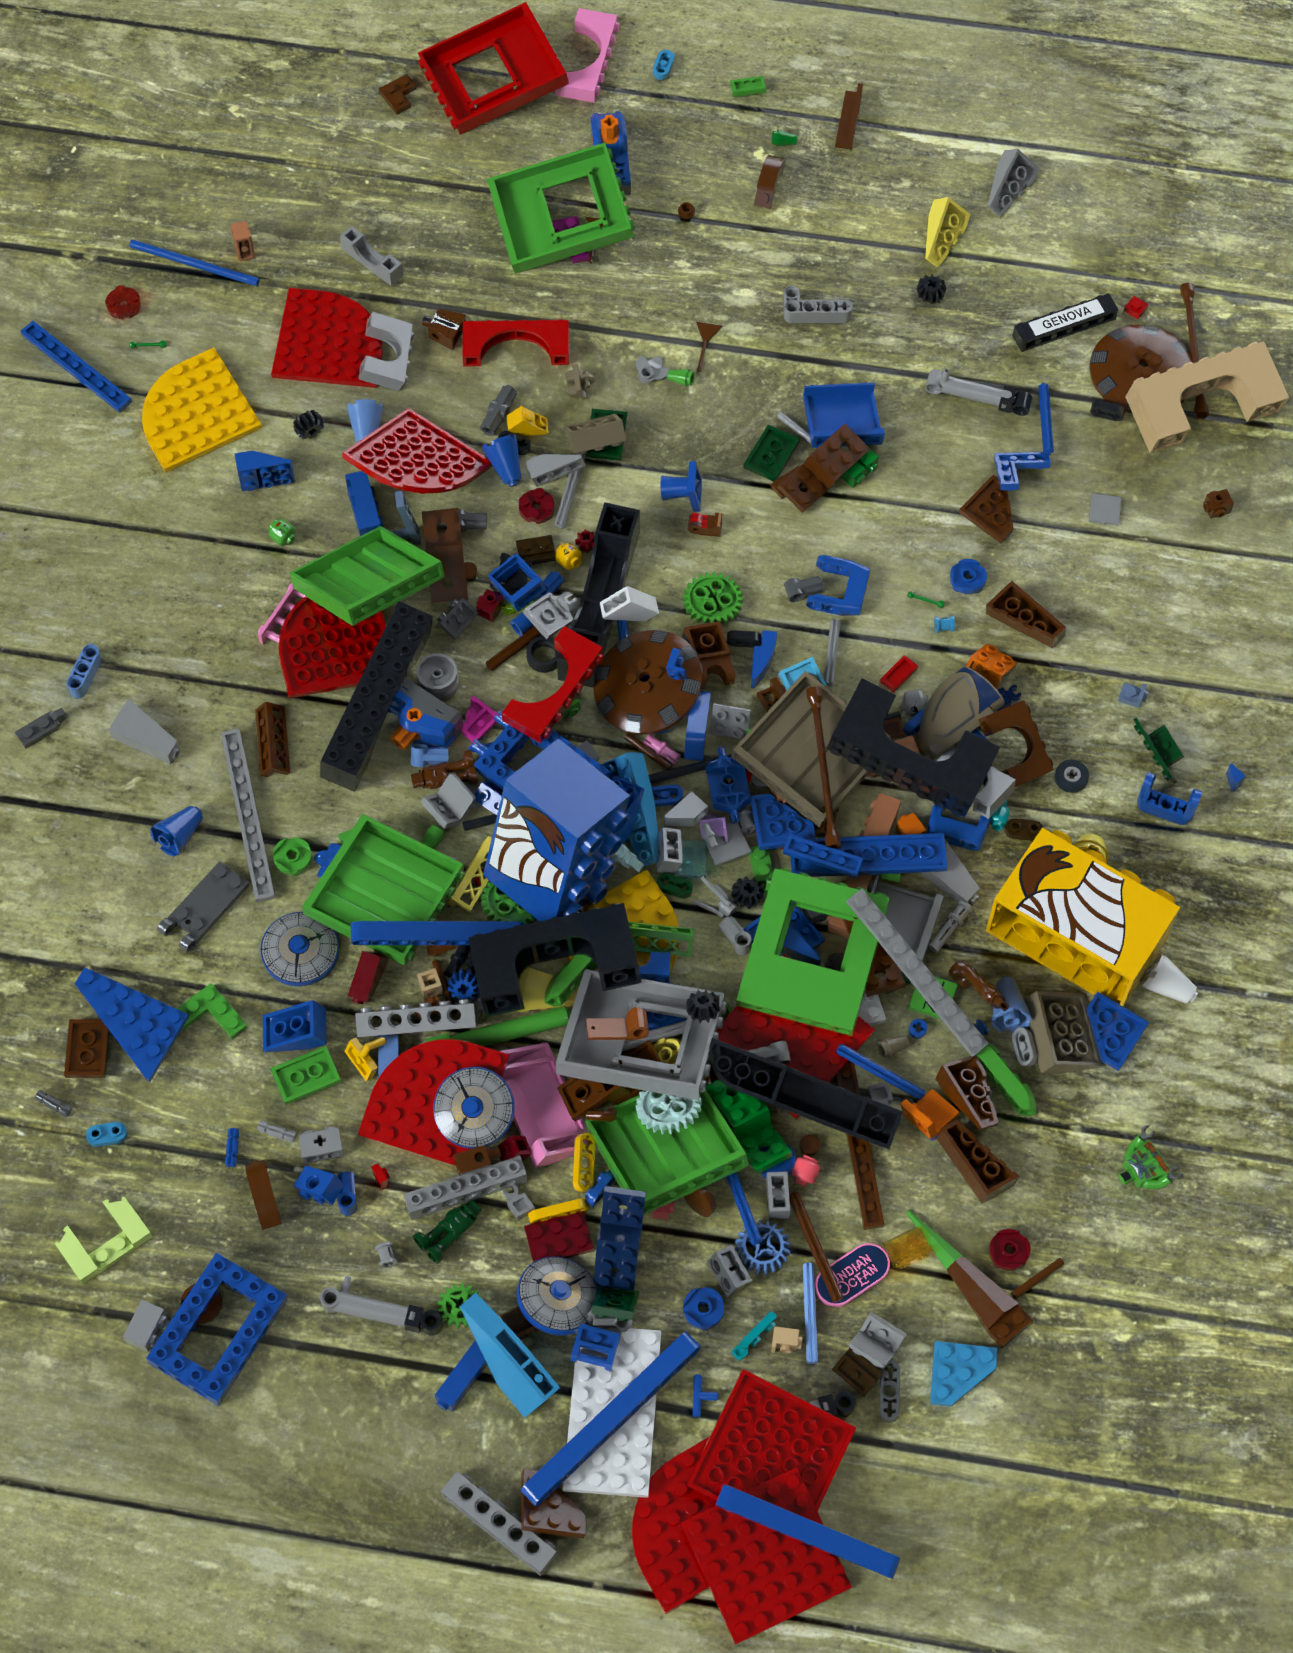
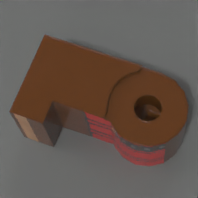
M692 513L689 516L687 529L693 534L721 537L722 513H715V516Z

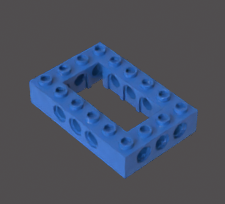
M216 1252L146 1357L147 1362L219 1407L287 1302V1294ZM223 1283L230 1287L232 1292L236 1291L248 1298L250 1303L254 1302L256 1304L212 1372L178 1352L183 1349L184 1342L191 1331L194 1332L196 1329L195 1325L203 1313L206 1314L207 1307L214 1296H218L220 1284Z

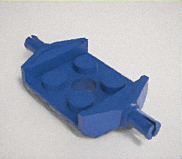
M719 747L717 748L718 759L711 761L706 766L713 809L730 813L731 823L735 824V820L736 823L740 821L738 811L751 804V796L745 768L733 758L726 756L725 747H722V752ZM725 779H732L733 783L727 785L723 781Z

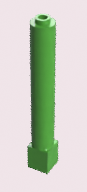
M565 1006L466 1032L450 1036L449 1033L425 1040L426 1042L441 1039L462 1040L487 1047L566 1026L571 1012L569 1008L566 1009Z

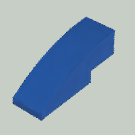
M762 630L761 647L754 646L751 688H755L770 667L776 648L777 631Z

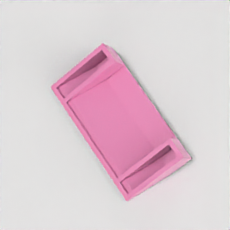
M548 1042L499 1051L510 1055L503 1079L512 1091L515 1102L513 1119L520 1135L526 1136L532 1153L530 1157L535 1168L551 1165L574 1156L575 1138L579 1134L589 1132L583 1118L578 1121L572 1120L557 1089L566 1081L562 1075H556V1059Z

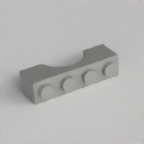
M351 226L340 235L341 249L390 286H393L403 277L402 263L390 254L382 256L370 246L364 234Z

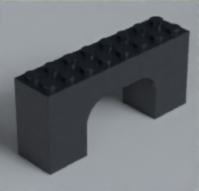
M862 678L831 736L827 749L836 756L846 758L852 764L864 767L870 773L880 775L885 781L894 782L903 790H910L916 793L919 798L928 799L937 807L946 808L955 816L965 818L1000 747L965 730L950 758L944 761L930 760L892 741L886 735L883 722L890 711L896 695Z
M615 903L608 907L593 908L585 912H574L567 916H556L549 920L534 921L531 924L516 925L512 928L497 929L490 933L476 934L468 937L480 999L486 1018L525 1009L520 988V977L526 968L542 962L574 955L588 956L597 965L603 991L642 983L624 903Z

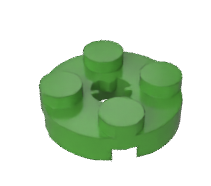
M298 837L288 840L287 838L282 839L273 850L275 866L284 874L298 876L311 863L312 853L310 847L305 840ZM289 853H297L295 859H289Z

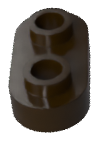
M1014 818L1007 822L1005 833L1012 839L1034 841L1043 825L1034 820ZM1016 825L1018 829H1014L1012 826Z

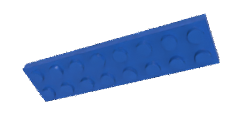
M944 833L840 837L841 847L837 850L863 858L858 875L947 871ZM825 838L806 839L826 846ZM790 856L791 873H805L810 875V877L847 876L846 874Z

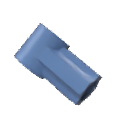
M424 744L411 745L410 765L425 767L427 764L448 763V747H428Z

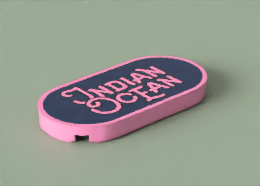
M865 1243L857 1246L830 1264L843 1299L838 1302L832 1301L821 1273L818 1274L815 1282L816 1295L822 1303L828 1306L843 1307L884 1280L890 1267L888 1254L876 1244Z

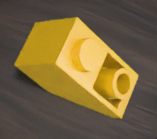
M523 406L507 415L508 431L520 436L546 435L549 433L547 418Z

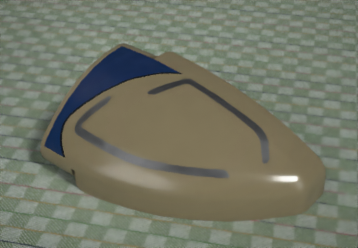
M967 666L961 667L938 686L927 702L919 730L920 754L930 760L938 757L961 740L965 730L972 732L980 726L978 719L992 714L1001 708L1005 703L1002 695L981 674Z

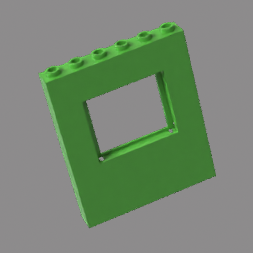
M606 143L487 179L515 274L634 237L632 231L635 230L633 219L629 220L628 218L631 215L629 206L624 205V201H627L624 191L620 192L619 187H622L620 177L615 176V173L618 171L615 162L611 163L613 155L611 148L607 149ZM588 176L601 219L555 233L543 190Z
M775 868L737 995V1006L853 1036L879 943L845 902L861 888L857 887L854 889L844 883L834 884L825 878L815 879L805 873L795 874L786 868ZM863 888L886 917L890 898L880 892L875 894L869 893ZM794 907L854 922L840 971L780 956Z

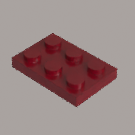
M584 1211L524 1226L533 1262L546 1257L570 1258L594 1252Z

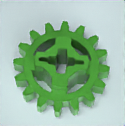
M463 1282L460 1287H457L454 1283L453 1289L450 1290V1288L446 1287V1294H440V1298L443 1301H438V1306L442 1307L438 1309V1312L441 1315L444 1314L442 1316L443 1322L449 1320L448 1325L450 1327L455 1323L457 1329L460 1328V1324L468 1328L465 1317L460 1318L464 1315L460 1307L459 1309L457 1308L456 1304L461 1305L475 1293L479 1294L478 1290L472 1292V1285L465 1288ZM447 1304L452 1308L451 1314L446 1309Z

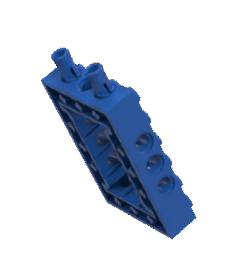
M502 711L497 712L500 716L496 714L494 721L501 724L505 729L495 741L487 747L478 739L473 740L475 744L471 743L469 747L481 756L474 764L478 774L501 791H503L505 780L515 773L506 764L511 763L513 756L519 749H523V745L529 738L534 746H539L543 750L559 738L612 780L608 769L554 730H552L547 739L544 738L542 743H539L503 722Z

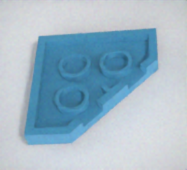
M935 1341L930 1405L951 1407L984 1378L996 1370L997 1348Z

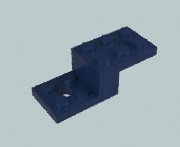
M605 1186L601 1224L596 1248L594 1270L596 1285L634 1290L646 1192ZM619 1206H627V1209H622ZM611 1268H617L620 1271H613Z

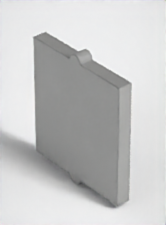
M1092 493L1089 522L1118 526L1121 497Z

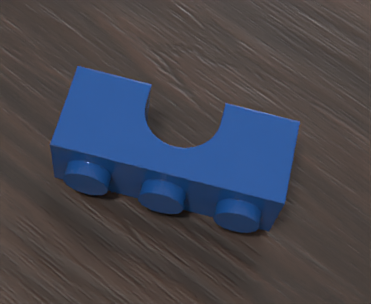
M651 952L648 964L639 966L641 979L662 983L669 982L670 953Z

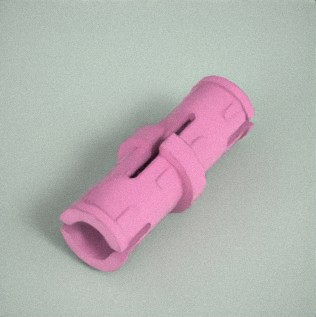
M649 734L645 738L646 740H644L645 745H648L656 751V754L662 755L672 764H676L679 760L678 758L681 757V754L671 749L668 743L660 741L652 734Z

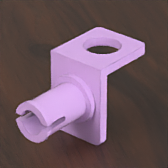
M710 813L707 816V820L699 822L703 839H705V833L702 825L709 823L711 830L718 836H725V842L729 844L725 817L719 818L715 813L711 817Z

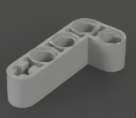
M791 285L784 289L783 315L784 320L788 323H847L851 320L853 305L848 300H800V291L796 286Z

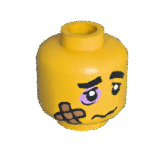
M565 543L557 548L555 559L565 569L573 570L580 566L582 552L573 544Z

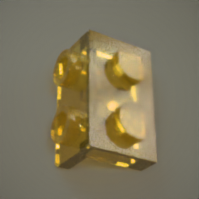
M920 1226L882 1243L888 1254L891 1266L899 1267V1269L909 1266L910 1262L915 1259L922 1260L928 1257V1253L933 1251L932 1247L928 1246Z

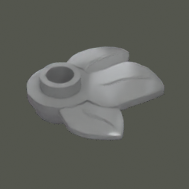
M640 356L636 362V368L639 371L638 378L643 383L665 379L670 369L662 367L661 356L652 358L649 361Z

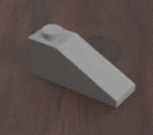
M541 454L526 461L536 487L586 467L581 455Z

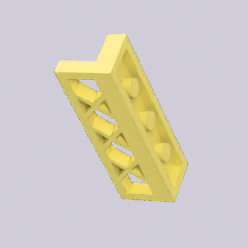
M490 836L483 841L466 869L463 880L457 884L453 896L448 899L447 904L454 907L457 904L470 912L489 881L486 877L485 879L483 878L480 864L487 861V858H484L486 854L488 856L492 839ZM479 877L481 886L472 888L471 879ZM470 892L472 901L468 905L460 900L462 894Z

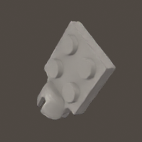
M549 592L527 606L523 613L547 640L564 626H568L573 622L574 618L571 614L578 609L579 602L576 597L571 601L568 600V598L574 595L571 592H564L559 596H554Z

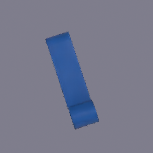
M709 691L700 692L696 704L689 712L684 759L703 761L711 692Z

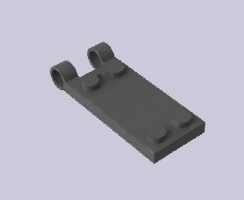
M219 861L169 917L164 918L159 923L157 931L164 936H168L176 926L180 927L188 934L182 938L179 947L187 953L192 951L203 936L250 886L249 882Z

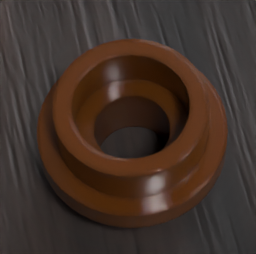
M684 202L679 206L678 214L684 219L692 218L695 215V208L691 203Z

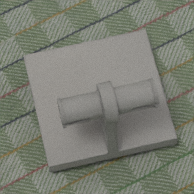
M736 821L735 824H726L729 844H726L725 836H718L711 830L709 823L702 825L705 833V839L703 840L715 866L751 854L749 845Z

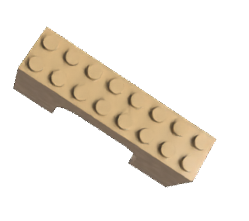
M1252 342L1244 348L1236 347L1228 353L1220 352L1212 358L1204 357L1196 363L1188 362L1180 368L1172 367L1164 373L1160 374V372H1157L1144 379L1141 377L1136 379L1129 389L1126 399L1149 453L1183 443L1191 427L1180 401L1206 392L1223 389L1232 393L1239 403L1246 422L1278 413L1289 399V396L1265 342Z

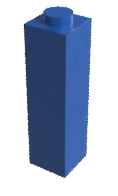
M476 1340L435 1394L436 1404L445 1411L447 1409L452 1412L455 1410L487 1366Z

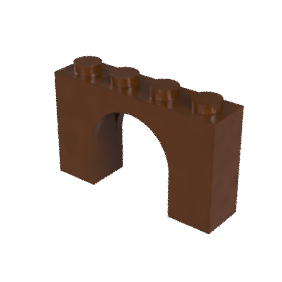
M1025 700L978 719L985 736L1004 729H1014L1024 737L1027 745L1024 759L1019 764L1001 771L1016 779L1015 787L1054 770L1052 767L1053 762L1046 753L1045 743L1038 734L1037 724L1033 721L1030 715V707L1025 703Z

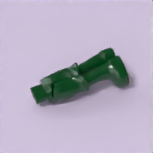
M471 1199L466 1204L462 1203L461 1206L454 1207L445 1215L446 1217L427 1234L416 1232L412 1238L423 1252L426 1251L427 1256L434 1263L439 1264L443 1260L444 1251L454 1240L458 1241L473 1225L475 1220H477L476 1216L482 1209ZM444 1232L448 1233L436 1245L431 1246Z

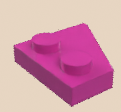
M472 696L461 730L462 735L471 742L475 739L480 741L498 723L494 721L497 713L475 696Z

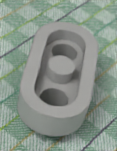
M1017 1028L1012 1034V1042L1017 1060L1023 1066H1033L1038 1058L1033 1035L1028 1029Z

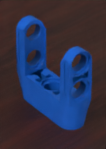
M827 555L818 556L816 566L823 572L847 576L849 580L844 599L815 594L808 596L806 606L812 610L840 616L860 615L870 568L847 559Z
M1147 772L1137 799L1138 808L1145 813L1179 825H1187L1193 819L1203 791L1193 789L1189 801L1186 802L1153 790L1152 787L1156 775Z
M935 804L933 805L926 834L944 833V838L950 845L972 851L980 850L990 818L988 819L981 815L978 826L942 817L943 808L937 807Z

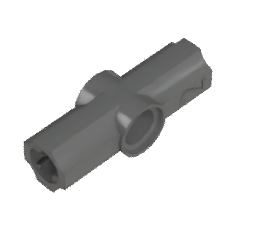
M503 386L496 399L490 402L487 415L480 426V430L488 436L494 435L502 420L505 421L507 419L510 406L517 395V391L512 386Z
M458 509L461 533L466 532L467 529L487 530V513H467L466 510ZM439 523L436 529H447V525Z

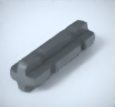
M39 1090L35 1095L36 1101L44 1103L45 1106L55 1112H59L64 1117H68L72 1111L69 1105L63 1104L62 1101L50 1094L47 1095L43 1090Z

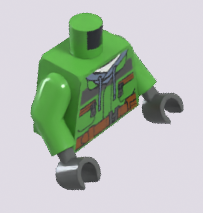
M1146 1125L1141 1129L1142 1135L1139 1134L1129 1144L1123 1163L1126 1171L1120 1173L1118 1177L1123 1185L1133 1181L1137 1188L1144 1187L1146 1189L1160 1190L1172 1183L1173 1179H1182L1183 1174L1175 1176V1171L1179 1170L1180 1167L1174 1166L1170 1169L1150 1139L1146 1141V1138L1155 1135V1131H1152L1150 1135L1146 1134V1129L1150 1126Z

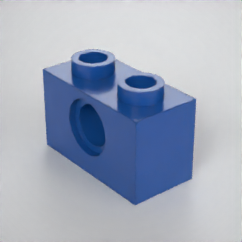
M305 1166L294 1187L299 1191V1196L306 1200L311 1198L321 1205L324 1203L333 1205L345 1184L335 1174Z

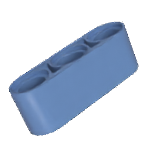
M88 644L82 649L67 679V687L73 698L78 699L85 696L102 662L99 649L94 644Z
M399 1034L378 1035V1038L384 1037L386 1040V1044L378 1047V1078L385 1068L400 1055Z

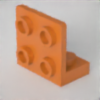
M986 644L971 655L966 666L981 674L998 689L1004 675L1016 667L1017 662L1010 656L998 651L995 646Z
M933 1089L916 1104H911L907 1099L900 1104L904 1117L931 1140L939 1133L941 1128L950 1124L960 1115L955 1107Z

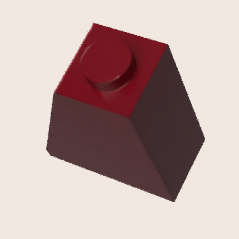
M362 951L348 996L353 998V1002L362 1005L364 1002H371L389 961L388 957L373 951Z

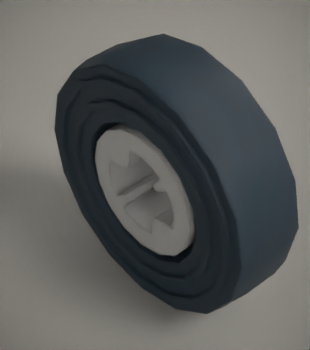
M1065 760L1056 768L1055 782L1065 792H1079L1088 783V769L1078 760ZM1070 773L1074 774V779H1070Z

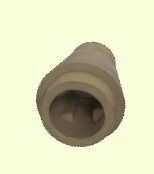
M905 1035L882 1038L878 1042V1050L883 1057H891L909 1046V1041Z

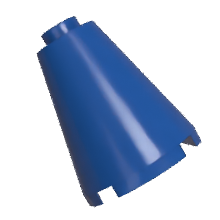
M514 434L512 437L507 435L492 440V445L487 446V443L482 446L483 452L504 485L512 487L519 484V480L522 478L516 435Z
M188 806L154 824L150 829L155 844L159 842L162 845L160 849L163 852L175 857L181 853L203 819L202 812L198 807Z

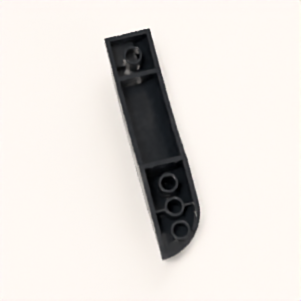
M714 1038L711 1039L709 1048L710 1062L715 1074L726 1086L806 1119L888 1150L890 1149L903 1111L832 1085L781 1063Z

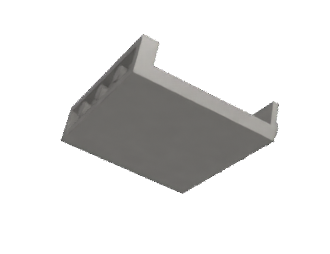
M877 875L875 881L871 880L868 892L873 894L880 892L890 898L886 918L923 962L944 896L936 893L935 898L916 893L879 881L880 875Z

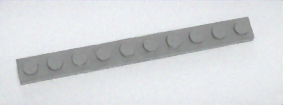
M240 729L221 732L255 900L257 903L275 899Z
M863 888L845 901L971 1057L975 1056L989 1044Z

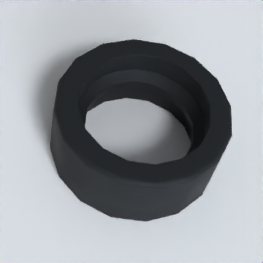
M539 636L529 642L526 655L528 664L533 670L547 673L557 668L559 651L554 647L555 638L550 637L546 640L544 636ZM540 647H549L555 651V657L550 661L540 662L534 658L533 652Z

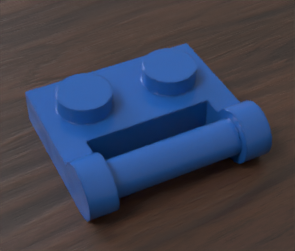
M580 1323L570 1361H581L605 1367V1370L611 1371L621 1334ZM580 1348L606 1353L608 1357L604 1359L580 1353Z

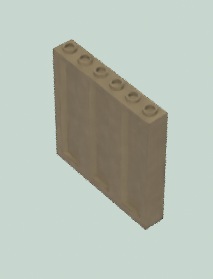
M804 671L732 751L731 757L820 828L827 820L814 716L807 699L806 689L818 686L822 690L820 714L833 813L869 772L864 767L852 764L846 758L836 756L827 749L831 736L847 707V702L842 697L836 696L830 687L821 684L815 675Z

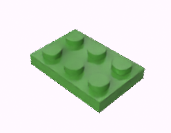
M327 1046L270 1068L285 1105L341 1083Z

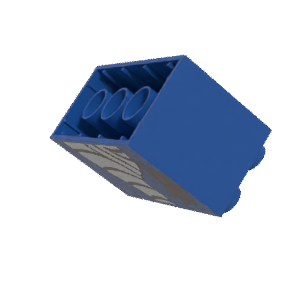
M558 738L505 780L483 876L538 921L549 920L556 916H567L574 912H583V906L589 901L594 905L598 904L609 890L605 880L611 875L616 866V863L611 860L612 856L623 843V840L618 835L630 819V815L625 812L630 795Z

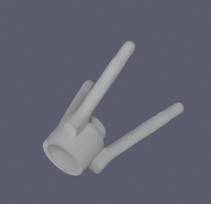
M701 877V880L721 899L717 905L719 910L697 900H693V903L717 914L721 918L724 915L730 917L738 906L717 883L714 887L704 877Z

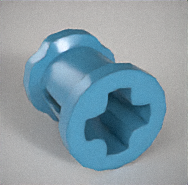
M950 615L948 618H938V616H935V633L947 630L954 632V616Z

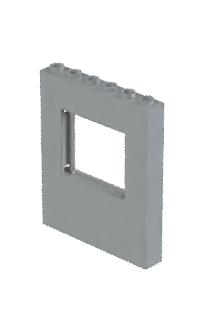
M585 969L556 1060V1075L699 1100L701 1092H705V1076L709 1077L710 1042L712 1038L719 1039L717 1030L722 1028L723 1017L721 1015L722 1013L725 1014L727 1009L724 993L714 992L715 997H718L720 1000V1012L717 1014L716 1019H710L709 1023L702 1020L700 1023L698 1019L693 1021L691 1016L688 1015L686 1001L690 998L691 993L696 994L697 990L704 992L705 990L641 979L642 983L603 991L599 972ZM639 1007L648 1012L688 1019L676 1063L673 1065L621 1055L625 1040H588L586 1018H626L629 1010Z

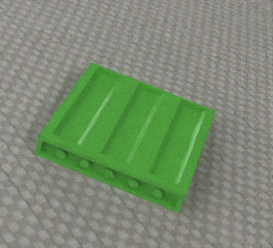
M382 526L289 573L295 590L352 626L445 577L440 560Z
M362 814L303 904V913L351 938V923L356 921H436L435 918L438 913L441 914L445 909L446 900L453 896L456 884L458 882L461 883L465 876L464 865ZM365 945L406 966L408 961L414 959L416 948L418 947V945Z
M706 1089L704 1093L701 1092L700 1094L702 1105H700L701 1112H698L699 1118H693L694 1124L687 1123V1129L680 1127L679 1133L676 1129H673L672 1134L668 1130L661 1134L660 1129L654 1133L652 1127L647 1129L646 1124L642 1125L636 1110V1099L640 1098V1095L613 1106L612 1108L617 1110V1118L612 1122L585 1120L588 1132L593 1135L596 1147L620 1188L646 1192L644 1215L749 1166L744 1149Z

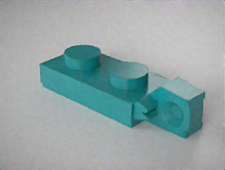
M770 1311L731 1351V1354L739 1362L748 1355V1347L750 1345L755 1347L762 1339L760 1335L764 1331L768 1333L776 1325L774 1321L777 1315Z

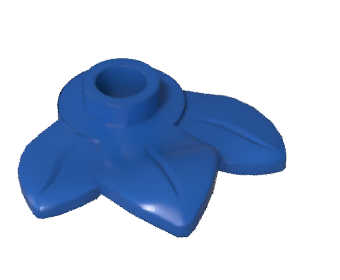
M331 843L328 850H322L315 854L314 860L321 866L317 874L318 877H322L341 847L339 844Z

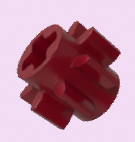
M585 529L583 532L577 533L578 539H575V545H579L580 551L589 553L593 549L594 531L590 532Z

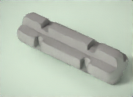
M263 1120L257 1126L259 1132L264 1134L267 1132V1135L281 1140L285 1139V1141L293 1143L296 1138L295 1131H287L286 1128L272 1123L269 1125L268 1122Z

